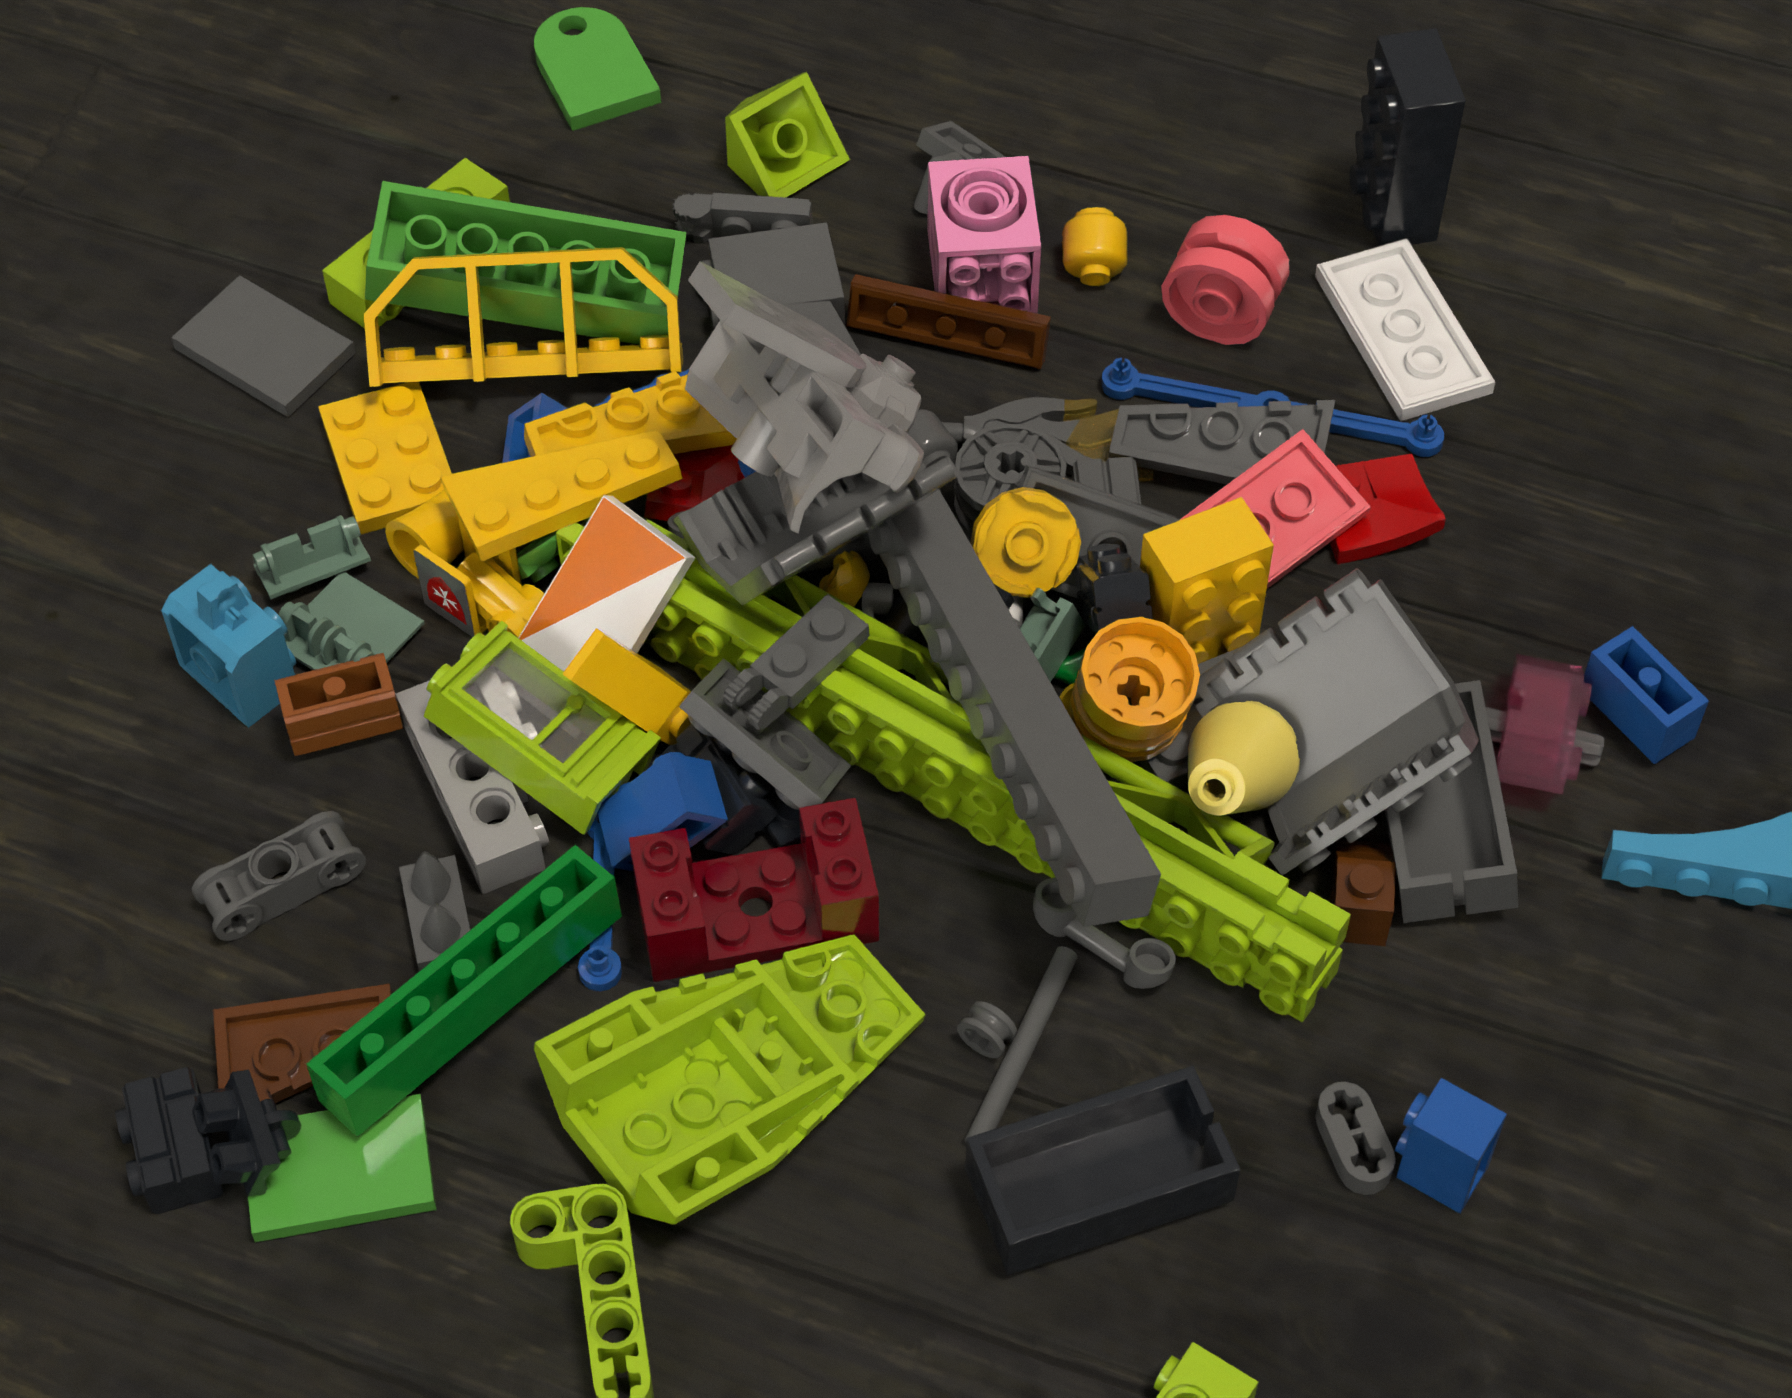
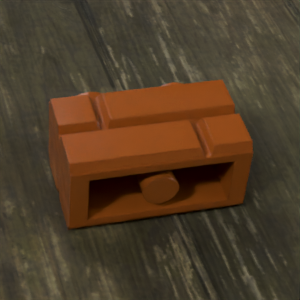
M384 653L360 658V661L357 662L352 660L274 680L294 756L403 729Z

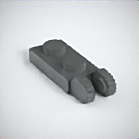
M683 193L682 196L674 199L672 204L673 215L677 220L675 222L676 230L686 232V240L688 242L694 241V243H704L712 237H725L813 224L812 205L809 199L713 193V195L696 193L694 195H690V193L685 195Z
M827 594L750 665V668L744 669L737 675L735 680L728 684L727 689L724 690L725 693L722 695L723 703L732 710L740 709L742 705H745L746 701H749L765 687L769 691L750 710L748 721L758 730L766 729L772 721H775L789 707L795 708L870 636L869 625Z

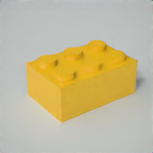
M1242 497L1143 534L1140 567L1149 576L1151 599L1146 602L1152 607L1153 620L1164 622L1182 634L1195 652L1198 664L1240 648L1260 634L1274 544Z

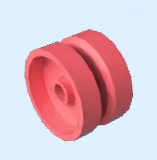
M1229 215L1206 216L1192 224L1185 236L1177 257L1161 286L1162 302L1170 316L1186 331L1224 345L1245 344L1259 337L1274 309V303L1289 276V258L1281 243L1266 229L1247 219Z

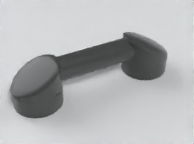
M1056 878L1046 879L1037 886L1033 900V912L1035 919L1047 933L1056 937L1068 936L1122 971L1124 973V981L1127 985L1134 988H1153L1169 980L1176 957L1168 944L1158 939L1144 938L1135 942L1131 949L1094 926L1083 927L1071 904H1066L1062 899Z

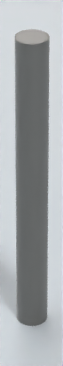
M1063 946L1057 947L966 1138L997 1128L1078 959L1077 954L1073 950Z

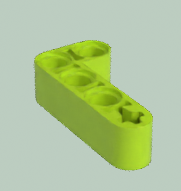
M592 1184L535 1193L524 1197L515 1205L510 1219L519 1258L527 1266L535 1269H551L578 1264L596 1398H618L616 1373L624 1372L628 1373L631 1389L630 1398H654L631 1228L624 1196L615 1187L610 1185ZM598 1216L615 1218L613 1223L604 1228L588 1226V1223ZM540 1225H548L554 1228L549 1235L542 1238L527 1236L529 1231ZM607 1271H617L623 1274L620 1280L610 1285H602L595 1282V1279L600 1274ZM613 1328H625L631 1331V1334L625 1340L618 1343H609L602 1339L603 1335Z

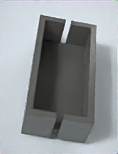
M1480 680L1455 684L1479 739L1473 752L1468 755L1472 764L1446 782H1443L1440 776L1437 775L1420 786L1424 791V795L1402 811L1396 813L1392 806L1385 809L1389 840L1396 864L1395 876L1403 923L1455 916L1454 906L1465 905L1466 915L1518 908L1517 869Z

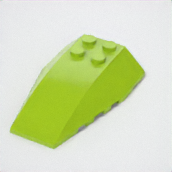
M853 934L784 952L782 960L761 965L756 959L737 964L732 973L705 979L703 973L680 979L678 987L655 992L652 986L633 991L536 1041L534 1051L563 1128L610 1186L615 1187L624 1196L629 1211L636 1215L675 1225L773 1169L924 1021L925 1013Z

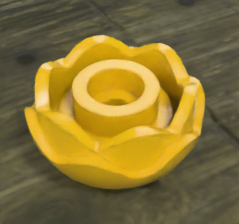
M844 550L842 554L835 556L833 561L834 568L830 574L821 579L819 588L854 607L868 584L870 573L861 555L855 551L848 553Z

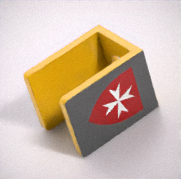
M458 517L465 557L467 558L476 550ZM420 544L413 552L424 604L471 637H474L479 632L483 633L487 629V620L477 612L472 583L469 577ZM516 548L492 557L497 564L522 585Z

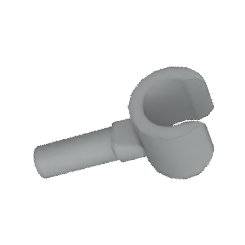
M868 583L862 596V612L874 618L875 614L886 615L894 602L892 585L888 583Z

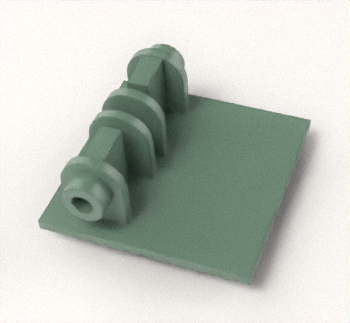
M346 572L339 573L308 605L302 602L296 604L287 602L279 612V616L288 630V633L284 635L287 647L298 662L311 670L352 660L357 662L360 661V658L384 653L387 663L425 624L421 618Z

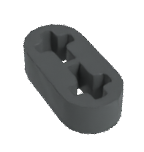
M1346 1081L1335 1082L1327 1086L1320 1094L1315 1119L1336 1171L1344 1185L1353 1192L1363 1195L1376 1194L1383 1190L1390 1182L1396 1160L1393 1147L1370 1097L1364 1089ZM1336 1103H1341L1345 1110L1355 1109L1352 1120L1353 1130L1349 1129L1342 1114L1332 1115ZM1360 1145L1365 1158L1369 1162L1378 1161L1375 1173L1369 1174L1365 1166L1355 1167L1358 1156L1357 1146Z

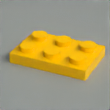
M406 382L318 406L321 420L361 535L386 528L390 521L416 509L444 490L440 476L452 473L419 382Z

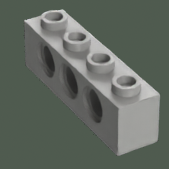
M429 681L396 693L402 725L482 895L545 870L542 847L549 845V839L539 815L535 813L528 816L523 806V803L528 802L527 793L458 741L449 738L451 736L423 716L431 693L426 690ZM476 687L466 690L468 694L484 705ZM473 777H483L479 780L467 781ZM496 819L504 820L497 824H487L488 822Z

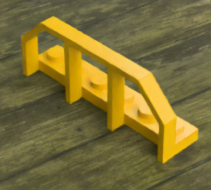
M623 247L414 257L364 313L370 387L381 386L383 383L473 379L474 382L485 381L486 378L567 374V377H578L579 374L626 371L671 369V372H681L683 366L678 297ZM618 260L667 305L668 335L640 337V345L620 346V339L617 337L589 339V347L577 348L572 262ZM559 263L565 340L538 342V350L518 351L517 343L515 342L491 343L486 345L487 352H484L478 266ZM465 267L471 353H466V345L435 347L436 355L415 356L414 347H397L384 349V357H381L378 315L419 269Z

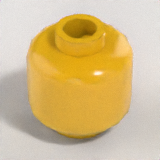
M1099 207L1082 209L1065 224L1062 232L1063 264L1068 273L1080 278L1083 284L1100 286L1107 284L1111 277H1115L1125 269L1128 262L1127 230L1125 223L1114 216L1112 211Z

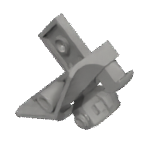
M700 261L688 281L720 321L689 368L685 390L737 439L730 450L740 461L763 475L770 477L775 475L777 477L790 530L799 533L805 510L820 491L837 479L862 472L888 485L896 493L904 490L916 476L924 458L922 448L907 434L915 422L921 404V395L914 389V384L911 381L916 372L907 364L891 355H887L883 362L876 361L865 354L859 356L847 344L816 322Z

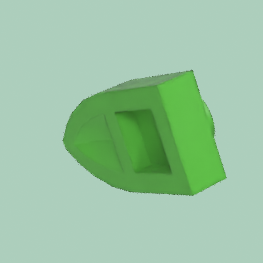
M557 531L534 540L517 553L521 580L529 577L535 583L559 566V563L554 558L559 554L556 539Z

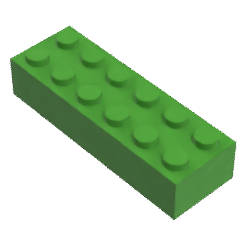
M382 181L366 265L365 300L376 301L414 257L623 247L678 297L686 232ZM618 260L572 262L576 334L596 338L617 337L621 342L639 345L640 337L668 335L667 305ZM559 263L478 266L482 319L564 332ZM465 267L419 269L389 304L469 317Z

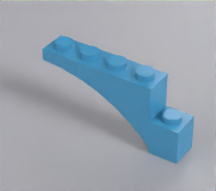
M1792 811L1771 820L1735 829L1696 834H1647L1613 830L1603 858L1601 879L1619 881L1629 887L1651 886L1676 890L1686 896L1708 895L1733 899L1740 904L1749 906L1764 904L1792 909Z

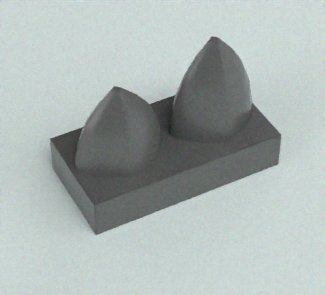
M423 851L415 864L399 867L419 971L470 931L455 855L437 859L429 852Z

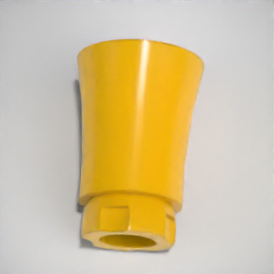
M445 489L416 509L390 521L386 525V538L392 552L404 568L418 579L413 550L420 544L449 564L464 551L458 515Z

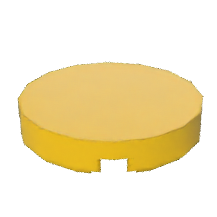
M1021 487L1002 492L984 506L974 522L970 544L993 584L1007 591L1012 596L1030 598L1036 588H1041L1046 592L1066 581L1078 562L1081 538L1075 518L1061 500L1044 490Z

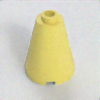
M1255 701L1225 703L1216 706L1212 711L1208 712L1196 725L1188 747V790L1194 804L1208 814L1227 815L1260 810L1279 801L1289 791L1299 772L1300 758L1296 744L1297 738L1290 724L1278 711Z

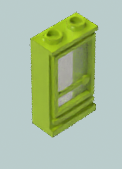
M501 621L486 636L479 632L472 637L463 649L460 660L453 667L446 663L437 670L426 688L431 693L423 716L581 834L585 835L591 828L601 803L607 797L610 798L616 794L621 785L628 783L633 771L640 775L647 770L661 737L651 730L645 733L632 721L626 719L620 713L563 675L564 671L511 632H508V625Z

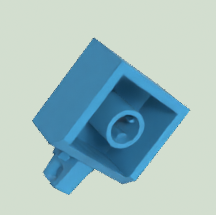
M208 565L170 593L161 612L179 665L249 728L280 704L274 680L295 675L293 666L296 665V659L287 647L284 635L288 633V630L281 617L272 608L266 607L262 610L253 602L249 591L235 576L229 577L224 571L219 572L213 565Z

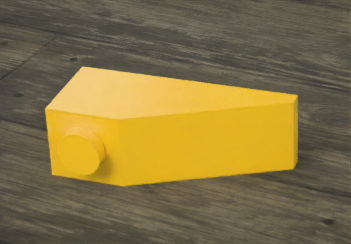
M597 628L563 672V675L645 731H653L661 737V741L668 745L676 744V738L691 724L688 714L679 707L691 691L663 669Z

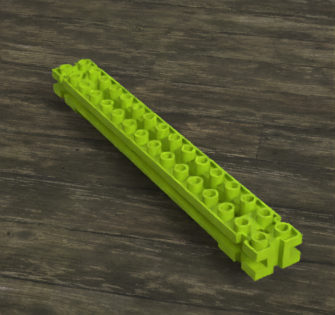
M590 517L584 519L585 521L581 525L574 523L556 532L561 565ZM648 519L646 520L695 557L685 538L682 539ZM695 557L644 643L653 647L655 652L666 661H677L695 671L702 680L723 658L742 672L744 669L750 668V665L808 613L810 608H813L829 594L869 625L870 636L795 708L789 707L786 711L849 764H856L875 775L878 781L886 788L895 792L902 791L920 801L934 816L942 819L949 818L968 829L979 842L989 846L996 845L1015 856L1026 869L1034 873L1043 872L1051 878H1056L1048 862H1044L1040 858L1035 838L1025 820H1021L1017 816L1013 805V798L1002 779H998L995 776L991 765V758L982 741L974 737L970 728L969 718L960 701L953 699L942 683L944 682L949 685L948 679L939 663H935L932 660L928 648L797 575L790 577L742 606L701 567ZM774 596L785 602L787 608L769 599V597ZM897 670H906L907 672L913 674L916 677L917 681L911 679L910 677L902 674ZM765 687L761 689L765 693L769 691ZM1081 734L1101 771L1122 782L1108 781L1161 873L1149 915L1119 922L1132 929L1140 928L1153 937L1165 942L1172 948L1175 955L1192 958L1209 968L1212 974L1225 984L1231 986L1238 985L1242 988L1246 983L1261 991L1259 997L1270 1010L1281 1015L1288 1014L1303 1023L1315 1005L1317 992L1322 986L1326 989L1338 972L1343 951L1339 946L1346 938L1351 914L1312 892H1309L1306 897L1288 887L1289 879L1264 866L1273 850L1275 842L1227 815H1211L1202 811L1194 804L1188 793ZM1176 822L1185 827L1189 835L1169 823ZM1223 840L1241 849L1236 856L1232 854Z

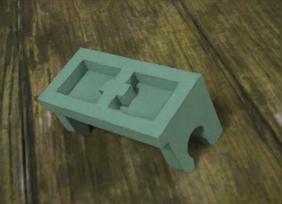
M1036 588L1030 597L1034 606L1019 629L1051 682L1086 624L1073 603L1061 597L1055 603L1046 596V593L1041 588Z

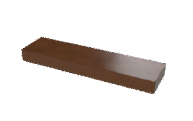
M855 274L850 286L846 326L1041 369L1046 357L1051 316Z

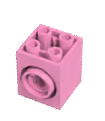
M1017 156L928 162V238L935 292L1038 314L1041 241L1029 157Z

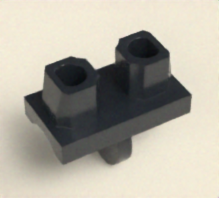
M250 1070L232 1072L225 1088L199 1094L192 1108V1115L198 1132L206 1134L226 1131L229 1142L214 1144L209 1154V1167L215 1184L243 1183L247 1197L265 1194L268 1189L265 1179L279 1168L281 1164L280 1159L286 1158L291 1154L292 1151L288 1141L301 1130V1123L297 1113L292 1110H277L273 1099L260 1101Z

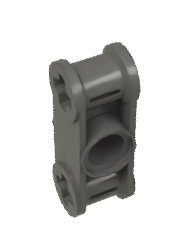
M334 811L313 815L303 824L288 832L263 842L255 849L201 874L193 884L192 893L200 904H205L214 919L212 930L216 937L224 941L244 937L254 931L256 927L289 910L296 909L302 903L333 887L348 883L357 877L366 865V857L358 847L351 845L345 835V822L341 815ZM324 830L327 834L321 836L320 831ZM338 862H340V863H341V867H340V868H337V867L335 866V864H337ZM288 872L281 878L271 879L276 874ZM218 883L222 884L223 888H221L220 890H218L216 886ZM237 915L239 920L234 921L232 918Z

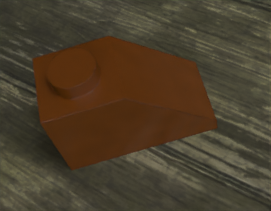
M1340 838L1332 845L1330 903L1351 914L1346 938L1343 941L1345 943L1386 946L1394 914L1396 864L1390 843L1355 840L1349 843L1347 839Z

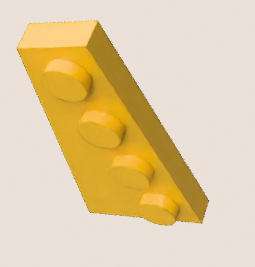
M676 371L657 377L656 385L635 393L628 387L611 393L610 400L607 403L595 407L582 403L524 424V440L530 457L658 429L673 454L734 445L737 439L685 390L688 374L680 377Z
M658 429L440 477L445 492L482 562L591 517L603 495L614 496L620 502L625 503L681 480L682 474L679 463Z

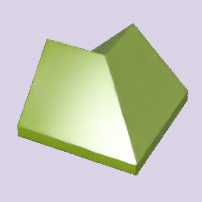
M807 72L744 99L725 117L727 164L759 196L786 198L850 160Z

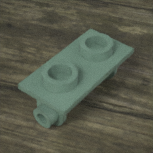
M339 515L335 519L307 529L311 542L303 546L297 533L269 544L260 545L261 551L252 554L255 562L253 565L270 599L297 591L304 586L370 562V556L359 538L361 533L354 516L344 519L342 515Z

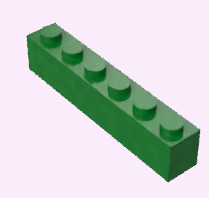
M574 845L306 1063L319 1102L357 1137L622 917L615 877L578 846Z

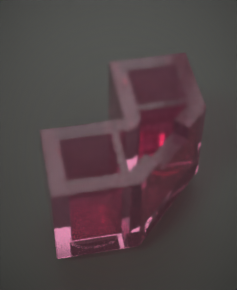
M1516 654L1505 705L1506 718L1496 760L1500 782L1563 795L1566 779L1576 781L1582 756V748L1573 746L1578 715L1586 716L1592 690V684L1583 682L1584 673L1582 667Z

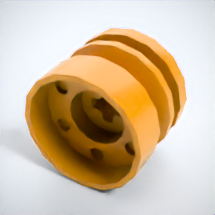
M1144 617L1119 619L1100 629L1085 649L1070 698L1071 718L1079 733L1130 762L1149 760L1167 750L1181 732L1187 713L1196 696L1200 672L1195 652L1182 634L1164 622ZM1127 697L1131 698L1132 705L1128 704Z

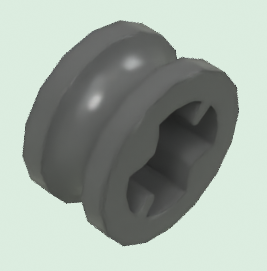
M977 1001L969 1009L971 1018L962 1019L957 1026V1031L963 1041L976 1052L989 1058H999L1005 1051L1004 1042H1010L1017 1034V1028L1014 1022L1002 1010L992 1004Z

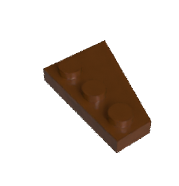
M390 984L213 1009L218 1089L225 1088L232 1072L250 1070L260 1101L273 1099L277 1103L313 1086L306 1063L392 994Z

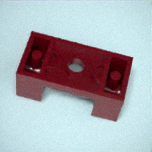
M856 798L800 807L801 844L692 863L686 828L630 837L629 845L635 888L653 982L735 968L737 964L756 959L759 963L779 960L783 958L784 952L853 934L863 944L878 942L879 894ZM753 898L764 899L772 906L767 913L761 916H749L740 909L746 901Z

